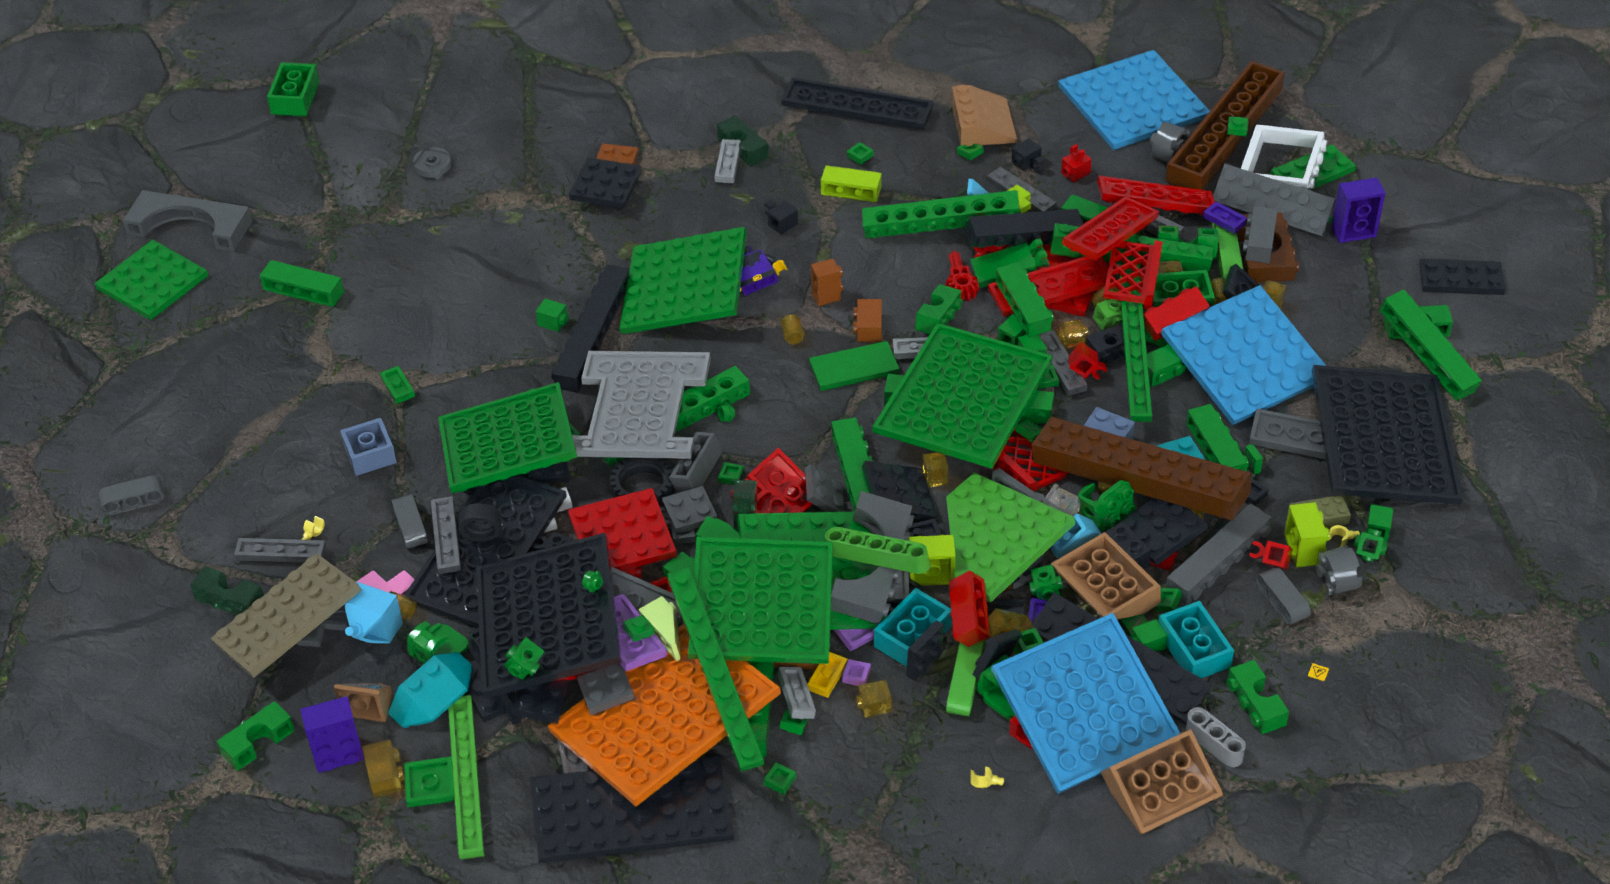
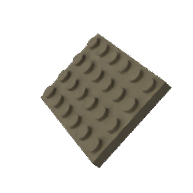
M316 553L314 556L309 557L298 569L289 573L283 581L273 586L262 598L254 601L247 610L238 614L227 626L219 629L210 639L227 656L255 678L362 589L358 583Z

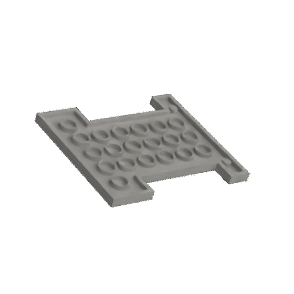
M588 351L581 378L582 384L600 385L588 436H573L577 456L691 459L694 446L693 438L674 436L685 386H706L711 361L710 352Z

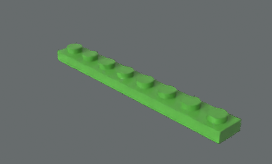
M471 695L460 697L448 708L460 860L484 856L473 705Z

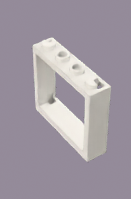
M1256 125L1241 169L1250 172L1254 171L1263 142L1310 147L1313 150L1303 179L1267 174L1259 175L1309 191L1314 189V177H1318V165L1322 164L1323 152H1326L1327 140H1324V132Z

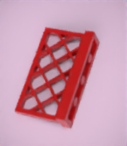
M1155 240L1154 245L1124 241L1112 249L1103 298L1144 304L1143 309L1152 307L1163 241ZM1117 248H1124L1127 251L1121 253L1117 250ZM1145 251L1149 253L1141 256L1138 252ZM1133 255L1136 259L1130 262L1126 257ZM1121 260L1125 264L1119 267L1115 262ZM1142 263L1145 267L1139 270L1135 265ZM1130 268L1133 273L1128 275L1124 270ZM1120 274L1122 278L1116 280L1113 275ZM1139 276L1142 281L1136 283L1133 278ZM1128 282L1131 286L1124 288L1121 284ZM1114 287H1116V288H1118L1120 291H1119V292H1110L1109 290L1112 289V288H1114ZM1137 290L1141 296L1132 295L1130 292Z
M1016 427L1013 434L1017 437L1010 436L1008 440L1010 443H1015V447L1005 445L992 468L994 471L1000 468L1033 492L1066 478L1067 475L1065 471L1034 463V460H1032L1033 442L1015 431ZM1018 444L1026 445L1030 450L1018 448ZM1005 452L1014 453V457L1008 456ZM1017 454L1029 456V459L1018 458ZM1018 464L1026 465L1028 469H1023ZM1031 467L1042 468L1043 472L1034 471L1030 469ZM1046 469L1053 470L1056 472V474H1049L1045 472ZM1032 477L1042 478V480L1036 482Z

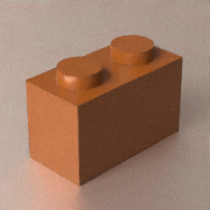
M833 258L811 264V293L818 306L841 300L843 286L840 277H843L841 266H837Z
M858 299L857 307H853V319H857V321H853V334H857V342H882V299Z

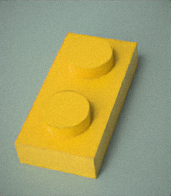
M829 652V664L818 665L807 684L809 691L828 698L843 674L848 659Z

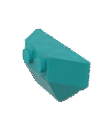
M458 652L434 655L398 687L388 711L389 716L403 729L409 726L433 722L468 691L473 670L472 664Z

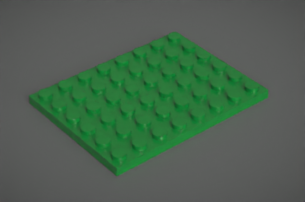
M937 323L872 426V433L992 469L1049 369L1053 356Z

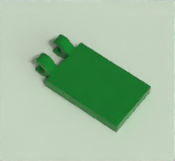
M1035 239L1029 246L1028 243H1024L970 259L974 274L978 280L979 289L996 282V268L1019 262L1021 267L1025 268L1027 273L1036 271L1038 267L1048 266L1049 262L1046 258V251L1043 247L1037 248L1043 245L1042 240Z

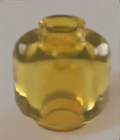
M1073 320L1061 323L1060 328L1057 329V336L1064 347L1070 348L1078 346L1080 342L1085 343L1089 332L1087 326H1084L1080 320Z

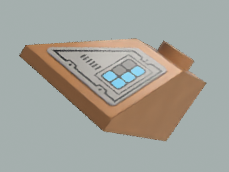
M372 683L334 685L336 699L348 696L353 718L386 722L389 715L388 711L394 699L391 686Z

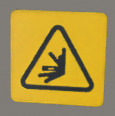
M1313 663L1308 676L1325 681L1329 668Z

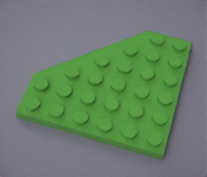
M975 472L946 497L950 535L954 537L956 554L955 578L969 570L983 578L986 601L990 603L1076 524L1075 517Z

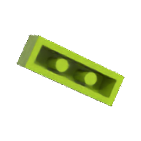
M825 166L821 178V195L877 202L882 188V173Z

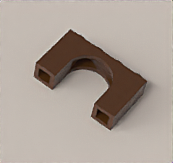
M1282 212L1277 213L1272 246L1277 251L1271 253L1270 263L1248 261L1245 256L1244 271L1256 282L1294 281L1296 272H1299V262L1295 260V248L1291 246V234L1287 232L1288 222L1284 220ZM1241 214V215L1247 217V220H1248V214ZM1246 224L1237 232L1238 242L1249 240L1245 238L1246 227L1251 226Z

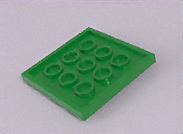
M151 240L94 284L97 290L145 318L152 320L208 276V272L203 267Z

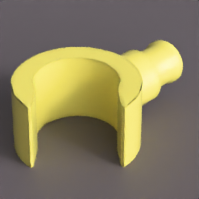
M317 516L314 517V523L306 520L303 527L305 533L301 540H311L312 536H319L324 529L325 521Z
M1335 525L1329 530V540L1334 535L1342 536L1343 539L1340 546L1342 547L1348 543V540L1356 538L1357 534L1360 535V532L1348 531L1344 526Z
M985 766V776H978L971 770V784L974 787L986 788L991 784L1002 786L1004 783V778L992 775V770L989 767Z

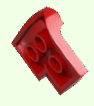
M779 448L751 471L747 478L732 490L730 498L744 512L746 511L749 514L804 513L814 506L811 502L803 499V495H807L806 475Z

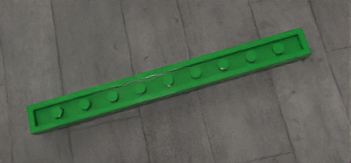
M1130 268L1124 270L1128 275L1133 273ZM1135 277L1133 280L1138 283L1140 282V277ZM1128 282L1121 284L1124 288L1131 286ZM1137 290L1130 292L1132 295L1141 296ZM1120 300L1130 420L1134 422H1151L1152 409L1142 303Z
M685 568L668 573L669 585L739 769L742 772L764 765L763 757L690 569Z

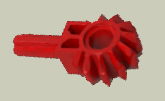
M952 251L948 256L951 268L945 286L962 290L961 299L969 302L970 299H975L978 294V280L969 271L968 266H963L960 253Z

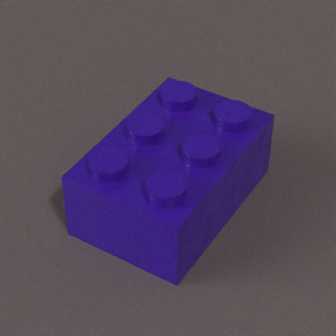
M1377 177L1339 184L1331 229L1339 243L1377 237L1386 194Z
M348 696L300 709L318 773L364 760Z

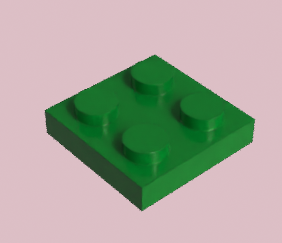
M452 756L404 763L406 804L408 808L455 801Z

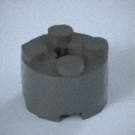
M1162 122L1157 133H1153L1150 139V143L1153 144L1151 156L1169 163L1190 137V130L1168 122Z
M1345 545L1318 553L1320 564L1316 565V570L1319 578L1323 577L1325 581L1324 588L1328 596L1361 588L1362 576L1357 577L1356 569L1359 566V562L1352 548H1348Z

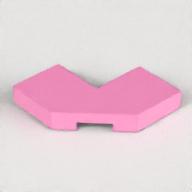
M373 570L357 582L395 594L397 599H403L414 578L404 570L386 582Z

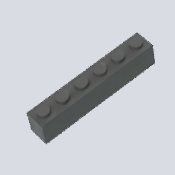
M1250 503L1233 521L1231 520L1167 577L1166 588H1179L1183 593L1180 602L1184 605H1188L1192 600H1197L1204 589L1210 588L1220 575L1227 573L1234 562L1238 563L1245 552L1255 547L1252 545L1253 541H1259L1261 538L1268 536L1271 531V516Z

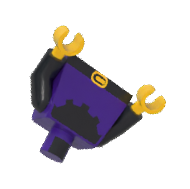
M745 246L740 291L742 289L744 296L779 282L777 275H780L779 272L788 270L784 261L778 260L770 254H764L762 250L753 252L751 246Z

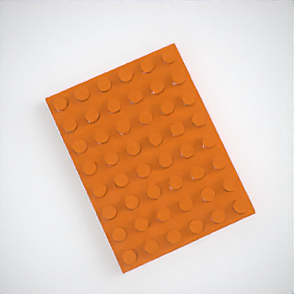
M685 624L679 627L680 660L676 661L667 651V657L625 671L635 697L634 700L590 715L586 701L583 699L560 716L558 725L553 723L548 725L551 734L634 806H638L727 736L698 659H688L689 635ZM725 660L747 719L781 694L779 686L748 662Z

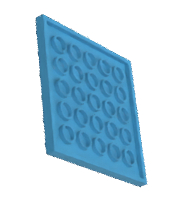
M1154 50L1058 81L1059 88L1112 150L1151 138L1153 133H1157L1162 122L1184 127L1202 121L1210 112Z
M1261 285L1216 304L1208 310H1203L1181 322H1176L1162 328L1161 332L1164 339L1232 425L1254 416L1256 409L1267 410L1314 388L1312 377L1313 365L1326 366Z
M1114 613L991 667L998 684L1057 794L1100 775L1101 771L1180 734Z

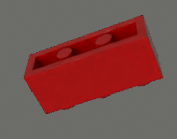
M1197 286L1192 289L1186 288L1180 292L1179 296L1167 298L1162 302V305L1147 309L1143 316L1144 326L1155 342L1163 338L1161 335L1162 328L1176 322H1181L1203 310H1208L1210 306Z
M969 570L949 581L954 639L967 647H971L990 637L985 582L983 578Z

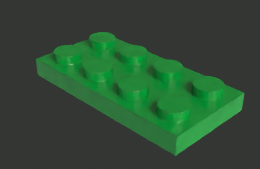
M1333 144L1327 146L1326 152H1323V162L1318 165V177H1314V189L1350 174L1356 169V165ZM1311 153L1272 169L1271 175L1303 179Z

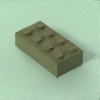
M1342 495L1289 503V505L1316 502L1318 510L1323 513L1325 528L1335 525H1346L1350 522L1351 514Z

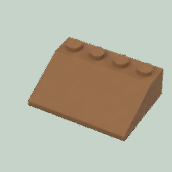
M971 85L952 86V109L960 145L1017 143L1007 98Z
M1105 532L1051 563L1054 570L1101 618L1111 613H1114L1116 619L1141 615L1161 603L1160 585Z
M1191 729L1101 771L1111 794L1140 835L1223 795Z

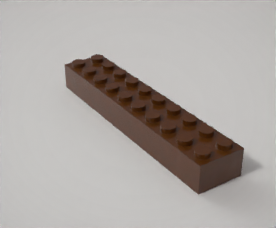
M1250 61L1167 164L1166 182L1179 187L1204 190L1246 137L1227 135L1229 117L1248 118V134L1282 91L1285 72Z
M1051 417L1032 443L1034 463L1112 486L1118 481L1124 480L1130 483L1133 492L1232 521L1251 493L1250 472L1055 417Z

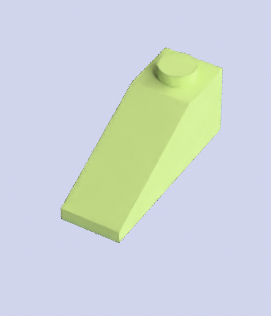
M661 596L640 608L639 612L654 627V634L670 655L678 661L681 659L679 628L675 616L678 612L672 602L668 603Z

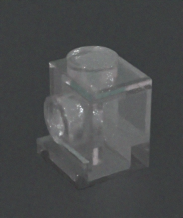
M1057 484L1053 485L1043 500L1045 505L1071 516L1079 512L1081 505L1078 496L1060 488Z

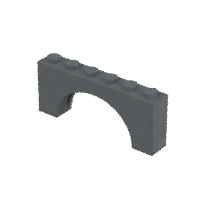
M142 190L123 219L127 234L146 237L151 230L170 221L196 220L204 222L214 228L212 236L216 249L233 252L252 223L250 210L247 206Z
M861 491L852 521L865 526L873 534L908 541L909 533L906 532V528H911L914 516L910 515L911 505ZM879 566L874 572L860 579L842 580L836 578L831 592V610L880 624L882 616L887 617L890 604L886 603L887 598L892 599L895 586L891 585L892 580H897L899 570Z

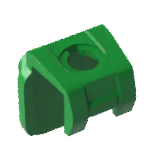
M1124 480L1118 481L1101 494L1098 501H1092L1091 494L1096 490L1094 483L1082 488L1077 495L1081 515L1093 520L1100 533L1105 529H1111L1136 510L1133 501V489L1130 483Z
M426 621L413 629L408 636L407 644L408 654L423 664L434 655L453 652L463 655L469 647L468 640L450 626L437 623L431 627V624Z
M1003 655L981 673L977 684V691L983 696V701L1010 721L1015 714L991 670L993 665L1011 658Z

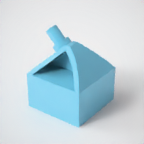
M357 582L362 590L344 604L349 627L345 629L346 635L369 643H390L403 625L397 595Z

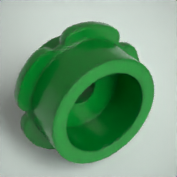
M728 403L718 406L717 415L719 420L730 423L735 417L733 406H730Z
M587 571L582 580V586L589 590L590 593L599 590L603 583V578L599 571Z

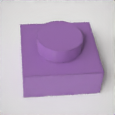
M848 659L842 677L843 683L865 687L871 670V664Z

